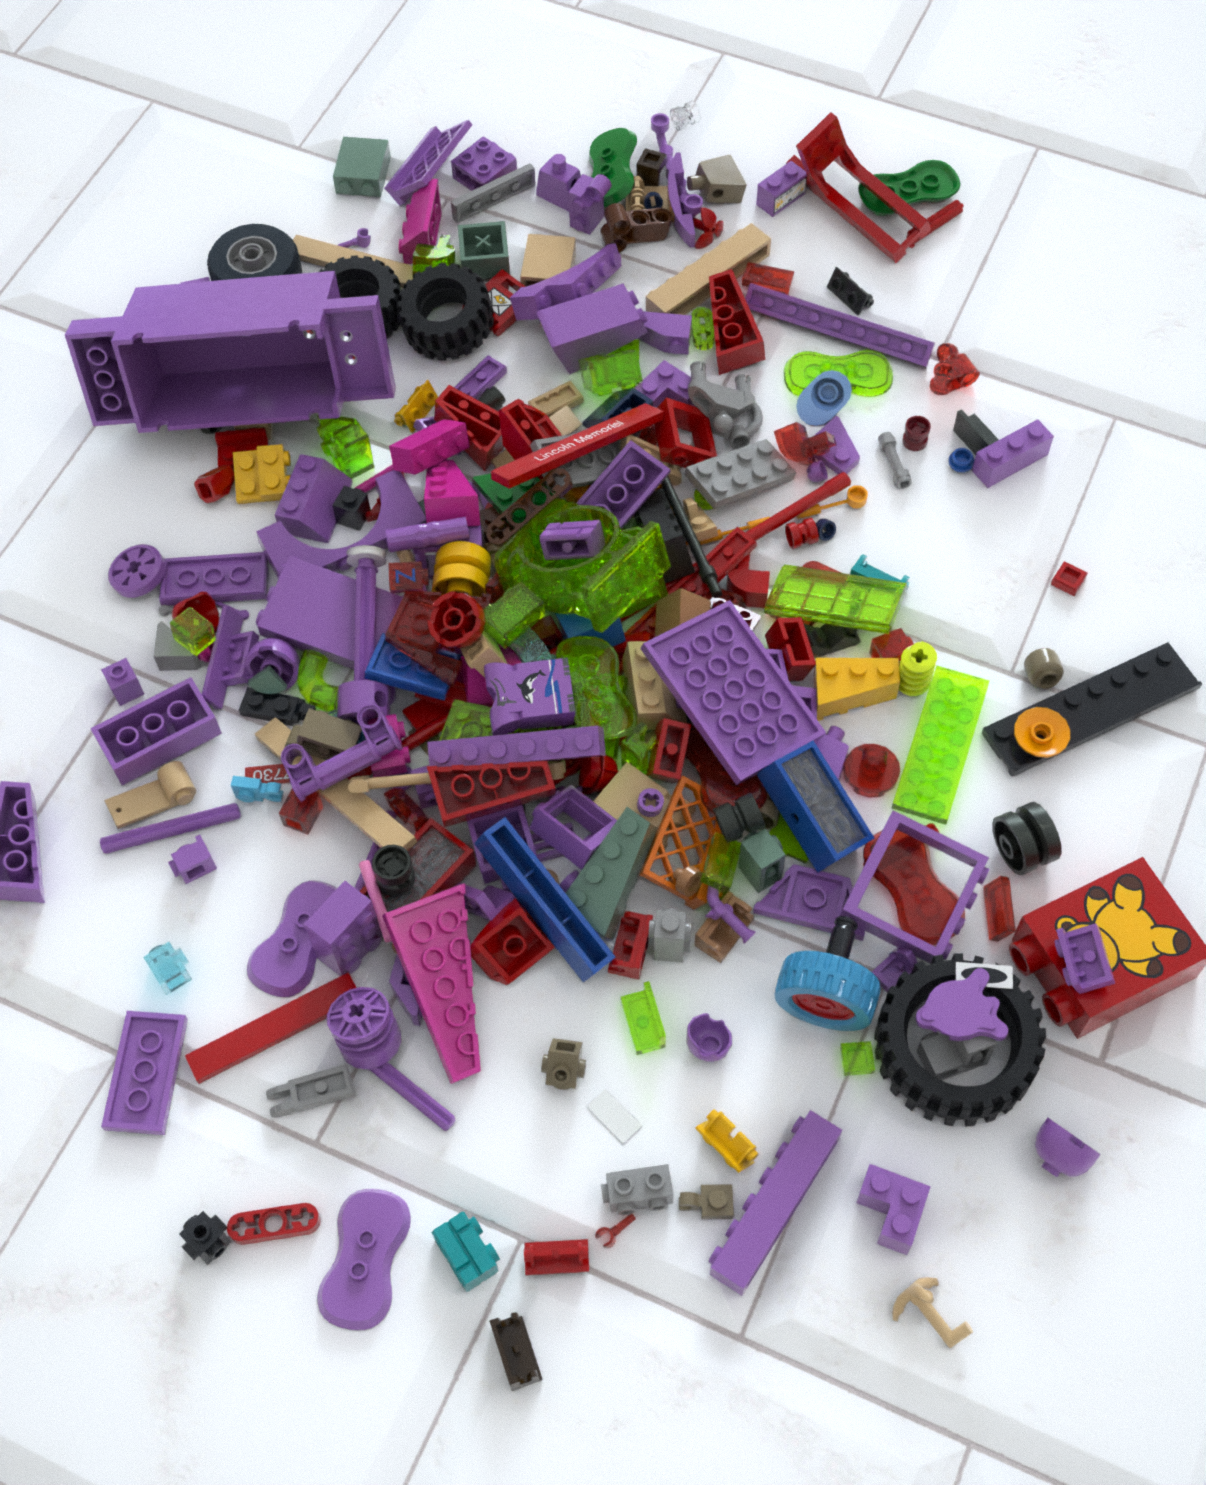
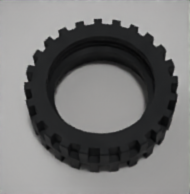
M954 953L952 960L944 961L942 954L933 956L930 965L926 966L922 960L914 964L912 973L908 974L904 971L899 976L896 986L890 987L879 1014L874 1040H877L874 1052L876 1060H881L882 1063L879 1071L882 1078L886 1079L889 1077L892 1081L890 1091L895 1097L902 1093L907 1098L904 1106L913 1111L915 1106L926 1111L923 1118L930 1121L936 1115L945 1118L944 1125L953 1126L957 1119L964 1120L965 1127L975 1126L980 1118H984L986 1123L996 1119L998 1113H1008L1013 1109L1018 1100L1021 1101L1040 1069L1039 1066L1044 1058L1046 1049L1042 1048V1044L1046 1039V1028L1039 1027L1043 1018L1041 1009L1033 1010L1031 1006L1035 997L1030 990L1024 993L1018 987L1021 980L1014 974L1013 989L986 987L983 991L985 997L993 996L999 1000L997 1016L1007 1025L1011 1041L1008 1062L997 1077L983 1085L959 1086L939 1080L920 1066L908 1046L907 1029L909 1020L916 1008L928 999L929 994L935 987L941 983L956 980V962L983 964V957L975 955L973 961L963 960V953Z

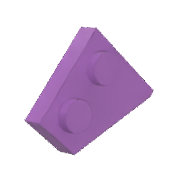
M835 416L804 446V450L818 461L822 460L825 466L837 474L842 472L848 474L860 461V455L838 416Z

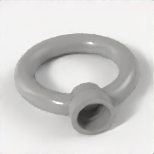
M755 402L754 407L750 409L753 415L751 424L745 428L741 425L733 426L727 433L717 432L713 426L714 419L709 417L712 433L721 438L729 439L730 446L734 449L747 446L750 442L749 437L755 434L762 425L763 414L761 408Z

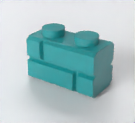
M460 1212L431 1232L465 1292H469L499 1271L496 1262L500 1258L491 1243L485 1246L479 1235L484 1232L474 1216L469 1219L465 1212Z

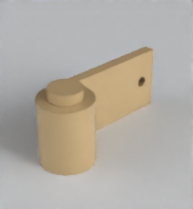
M169 762L158 770V780L104 800L117 829L178 805H186L193 800L197 790L182 762Z

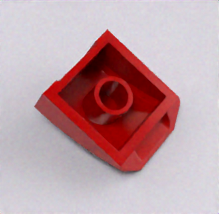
M516 898L507 904L482 929L470 946L471 958L490 979L505 985L510 984L555 948Z

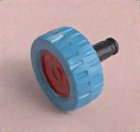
M839 916L835 918V926L832 929L826 953L799 951L785 958L777 979L774 995L776 1002L783 1010L804 1022L832 1030L857 1031L868 1027L872 1022L880 994V983L877 977L867 968L849 960L858 924L850 917Z

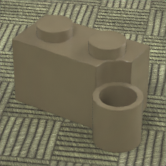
M309 708L303 724L292 727L285 747L290 744H298L310 755L328 760L357 745L362 729L360 725L351 720H343L331 716L324 711H316Z

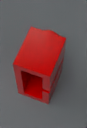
M777 618L765 634L768 648L782 650L789 681H803L816 666V662L802 618Z

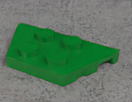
M491 473L474 476L472 481L473 485L501 515L538 483L540 479L535 477L510 489L493 481ZM543 492L536 493L532 499L533 504L537 506L544 504L547 499L546 494ZM559 500L519 534L532 551L537 549L540 535L551 519L557 515L560 509ZM521 509L515 511L512 516L515 523L523 522L526 519V512Z

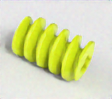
M923 641L917 642L903 651L899 665L900 685L898 689L903 694L919 696L930 688L937 662V653L930 644Z

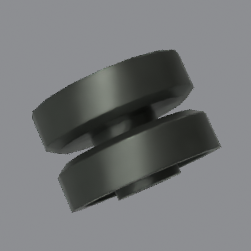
M1033 801L1018 807L1015 813L1012 811L1006 812L993 819L992 832L995 843L1005 863L1014 873L1024 875L1037 869L1038 864L1047 865L1060 858L1062 847L1059 833L1053 820L1040 804Z

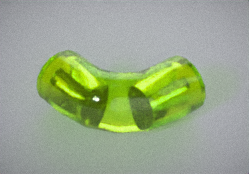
M304 650L300 657L298 678L296 680L299 693L309 704L315 705L316 708L337 714L338 686L330 685L323 679L328 658L317 651Z

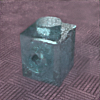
M170 942L155 946L150 950L149 954L143 957L166 995L192 980L184 966L189 961L181 948L174 950Z

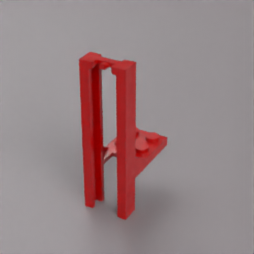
M832 112L796 145L801 160L793 155L786 162L787 164L792 161L806 171V187L895 263L907 254L906 249L908 247H915L914 241L916 239L921 240L931 231L926 218L859 163L846 143L838 117ZM833 161L836 162L912 226L915 231L899 244L828 184L822 172Z

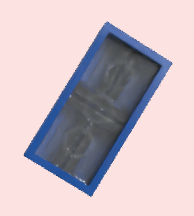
M814 740L775 760L757 774L817 873L875 839Z

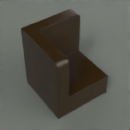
M647 148L644 149L636 164V176H640L643 179L644 186H660V172L667 161V154Z

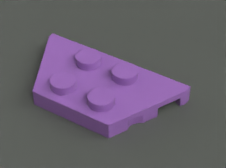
M793 864L784 873V877L770 888L769 893L754 905L753 913L831 933L835 926V918L840 916L853 890L851 879L824 871L817 873L815 869ZM857 928L854 939L863 941L865 931Z

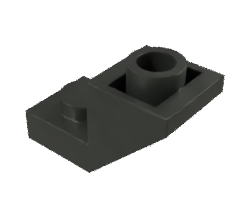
M833 616L820 628L804 624L813 654L824 656L855 646L861 642L857 634V627L850 619Z

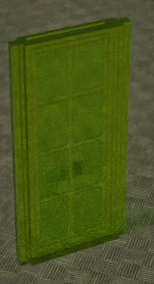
M784 564L765 603L764 614L788 618L801 617L802 620L889 634L906 594L907 583Z

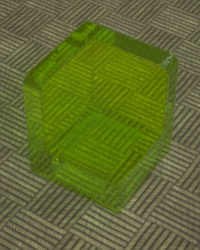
M188 607L169 622L173 638L195 656L216 640L213 624L191 607Z

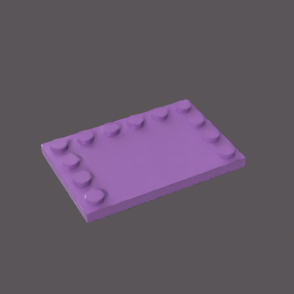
M731 600L643 643L640 648L736 785L757 775L775 760L813 740L816 742L826 734V731Z

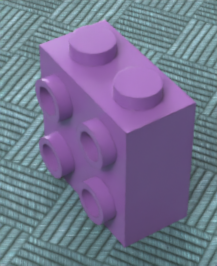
M483 136L451 160L453 179L473 191L516 170L517 160L513 154L506 152L495 142Z

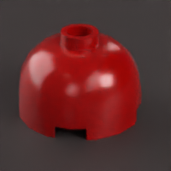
M451 591L441 595L433 603L432 607L434 609L427 624L430 634L437 642L449 648L464 649L473 645L481 637L485 629L486 618L483 608L474 598L464 593Z

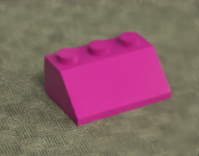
M432 179L426 186L412 194L411 203L406 206L407 222H403L402 235L404 237L399 240L398 247L399 254H403L405 264L432 266L442 217L438 179Z

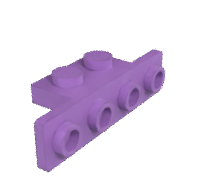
M229 605L222 608L202 690V696L205 701L215 709H222L227 686L248 682L247 677L249 674L244 667V662L251 647L259 641L260 637L254 631L240 633L243 618Z

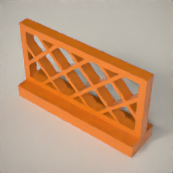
M682 775L677 782L639 875L684 899V905L695 910L707 903V880L712 876L717 877L730 844H727L715 816L710 818L705 803L711 801L720 806L728 802L735 806V800L729 802ZM684 787L693 791L696 799L695 802L685 803L682 795ZM698 805L703 820L693 823L688 808ZM681 810L686 825L676 828L672 815L673 812ZM705 824L709 837L708 840L700 842L695 827ZM688 829L694 844L683 847L678 832ZM671 834L677 850L666 853L662 839L664 836ZM695 848L700 860L694 867L703 872L704 879L698 891L694 895L686 897L675 888L676 879L673 878L674 872L668 856L679 854L685 869L690 866L685 851ZM662 860L666 875L659 876L650 871L653 861Z

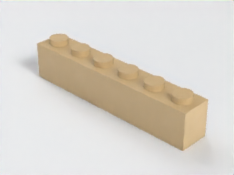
M752 223L743 229H739L735 235L726 241H722L716 248L702 255L693 264L686 266L683 271L674 277H670L660 287L651 290L646 296V312L686 315L711 297L709 276L732 269L736 279L770 256L771 238Z

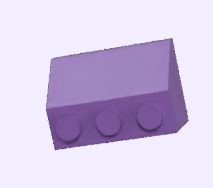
M300 454L275 512L276 522L281 521L292 536L329 543L337 524L332 505L343 486L351 488L353 480L325 459Z

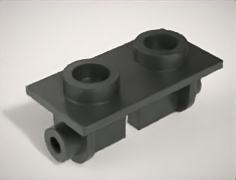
M835 267L827 288L859 316L863 307L870 308L874 304L873 296L860 288L849 277L847 272H843L840 268Z

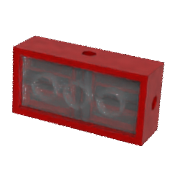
M430 818L414 834L417 843L407 850L415 873V882L412 889L402 896L395 897L386 895L380 890L387 912L453 888L476 866L474 850L434 819ZM365 885L360 892L370 899Z

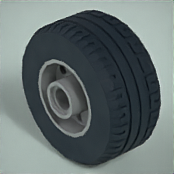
M266 224L241 225L227 231L214 243L207 259L211 281L303 273L298 249L293 239L284 231Z

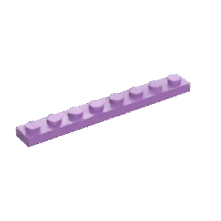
M753 283L749 284L745 297L751 310L925 367L928 366L936 343Z

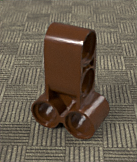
M614 203L609 205L604 211L607 223L601 227L600 234L605 246L616 243L617 250L620 253L627 247V244L665 240L668 237L673 216L665 208L625 211L622 204Z

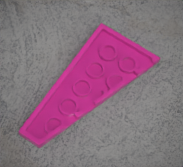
M465 883L382 915L450 1084L481 1071L478 1034H476L474 1018L476 1008L475 1003H473L472 987L474 985L470 940L467 935L466 921H468L467 909H465L464 894L466 893Z

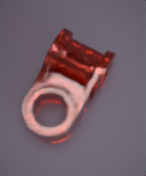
M962 353L935 365L933 370L934 377L931 379L929 387L937 395H946L949 392L972 385L979 378L980 372L968 356Z

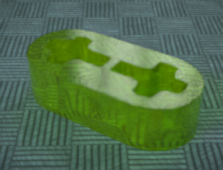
M697 307L691 314L693 345L699 350H709L715 342L712 311L706 307ZM700 318H704L705 323L700 324ZM705 333L706 339H702L701 334Z

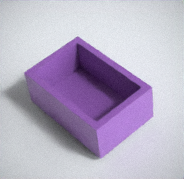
M344 881L304 923L317 959L339 976L348 972H355L362 962L361 959L369 951H374L379 946L383 937L372 901L347 881Z

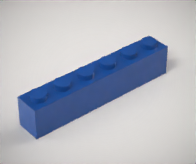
M506 817L482 833L474 845L583 983L615 958L612 951Z

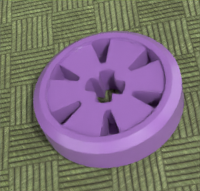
M138 544L122 551L111 563L108 571L109 583L123 597L134 598L145 595L152 591L163 579L166 571L165 559L151 545Z

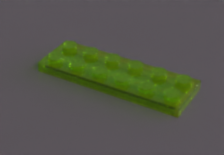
M936 665L892 803V809L941 824H947L990 680Z

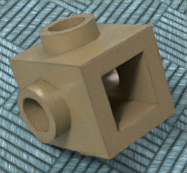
M552 1039L548 1055L544 1054L542 1059L541 1072L546 1073L545 1085H551L560 1090L576 1089L578 1079L584 1078L586 1070V1060L581 1059L583 1042Z

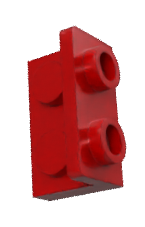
M251 428L216 432L218 467L230 464L234 469L233 452L257 450V446L270 445L266 429Z

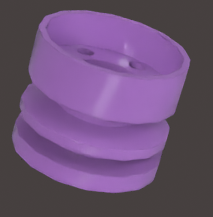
M369 987L354 988L338 996L331 1004L327 1013V1026L346 1063L359 1069L376 1068L390 1061L398 1052L402 1042L401 1030L393 1016L389 1002L382 992Z

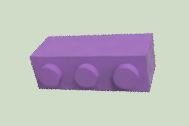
M1037 419L978 451L975 456L972 472L989 488L1046 457L1049 454L1054 435Z

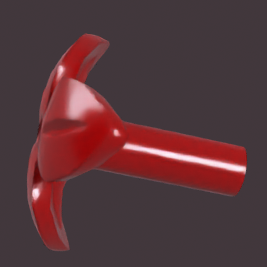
M701 208V220L693 218L694 228L704 231L696 241L695 249L707 247L713 242V234L716 237H720L723 231V220H719L716 223L717 217L715 213L708 208Z

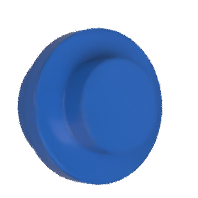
M958 448L950 454L948 463L954 471L968 472L973 468L975 459L970 450Z

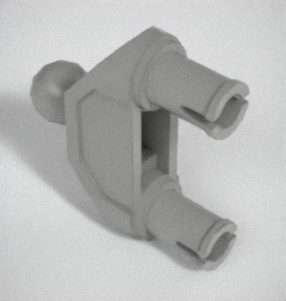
M695 361L690 365L691 381L688 384L690 400L706 417L714 419L713 426L717 432H729L733 427V420L747 413L755 405V396L751 393V377L747 375L745 381V374L737 375L735 377V390L707 381L706 364L704 362L701 364V361Z

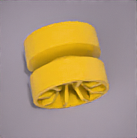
M455 541L441 546L435 556L431 590L433 600L436 601L441 595L453 591L471 596L483 607L488 600L491 571L490 554L483 547L466 541Z

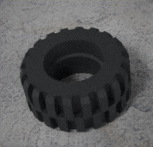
M355 255L348 259L344 257L338 258L335 263L331 261L325 265L324 270L320 269L318 271H335L340 298L378 295L387 339L393 335V331L396 332L401 324L397 317L396 304L399 301L398 296L401 286L397 275L394 274V271L389 266H385V263L377 259L373 261L368 256L359 258L358 255Z
M440 263L437 267L433 268L428 266L425 267V271L421 273L418 271L413 275L412 280L408 279L404 284L405 290L400 291L399 301L396 304L397 317L406 340L417 353L424 354L425 357L430 359L437 357L438 360L446 361V358L455 360L459 359L460 355H469L472 353L473 348L476 347L478 349L483 344V338H488L491 332L490 328H492L494 323L492 303L482 278L477 273H473L468 267L463 266L461 268L459 264L451 263V266H447L446 263ZM460 303L465 305L459 314L449 320L431 321L426 319L433 309L442 304Z

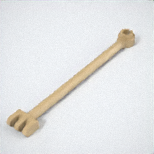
M565 760L547 761L552 779L564 778L563 773L566 772ZM429 773L369 778V775L352 777L349 780L348 790L351 793L369 792V789L432 783Z

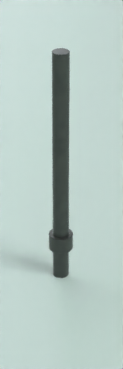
M667 476L662 481L661 486L698 564L701 580L704 584H707L712 597L719 598L722 595V591L716 580L718 577L714 567L709 565L670 478Z

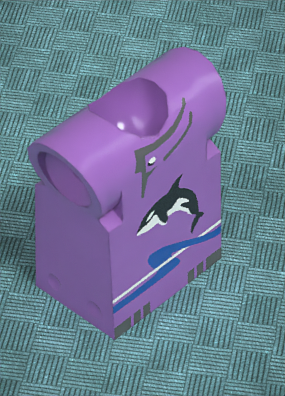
M568 658L518 663L514 666L498 662L484 665L486 688L494 700L489 712L493 736L509 734L519 728L524 730L573 725L575 705Z

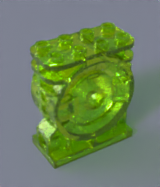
M556 498L507 541L495 555V567L505 591L512 594L516 593V595L522 598L535 600L542 608L550 612L577 614L590 619L593 629L600 633H603L671 567L659 523L650 521L644 528L636 526L622 530L615 515L607 509L592 505H578L574 502H567L562 498ZM600 520L605 538V546L596 556L583 559H544L540 535L549 523L563 524V522Z

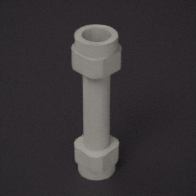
M884 432L878 436L879 447L882 452H886L894 471L893 481L899 489H905L912 484L909 470L904 469L895 449L897 443L895 437L891 432Z

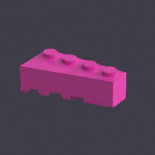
M445 459L428 468L426 471L424 494L426 523L466 517L467 526H480L478 495L454 460Z

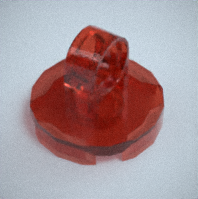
M863 744L855 747L847 755L843 768L844 779L846 783L848 782L854 788V792L868 798L881 797L885 792L893 790L900 775V764L895 754L888 748L878 744Z

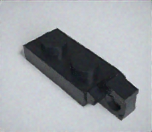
M247 687L239 707V713L242 716L265 721L277 718L283 724L293 726V723H298L299 720L304 721L308 709L316 710V706L307 704L304 699L279 693L264 694Z

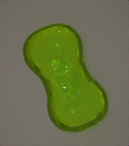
M862 350L843 356H829L812 351L800 352L786 362L783 373L786 387L797 396H800L802 391L818 375L830 370L844 374L850 381L851 393L860 396L875 397L882 395L891 388L893 383V370L890 362L882 353L874 350Z
M576 636L562 641L557 647L556 659L568 658L571 684L574 692V720L577 726L603 727L604 740L622 738L632 733L637 724V714L633 705L620 688L618 681L619 658L615 649L607 641L593 636Z

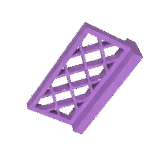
M469 119L442 132L437 126L430 128L384 187L399 206L405 204L415 190L429 183L473 124Z

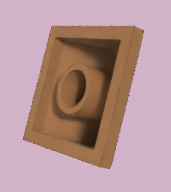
M682 588L656 601L655 637L711 610V601Z

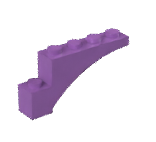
M616 243L607 244L590 258L562 273L533 285L521 287L510 297L516 320L539 319L536 312L593 293L622 266L621 255L617 250Z

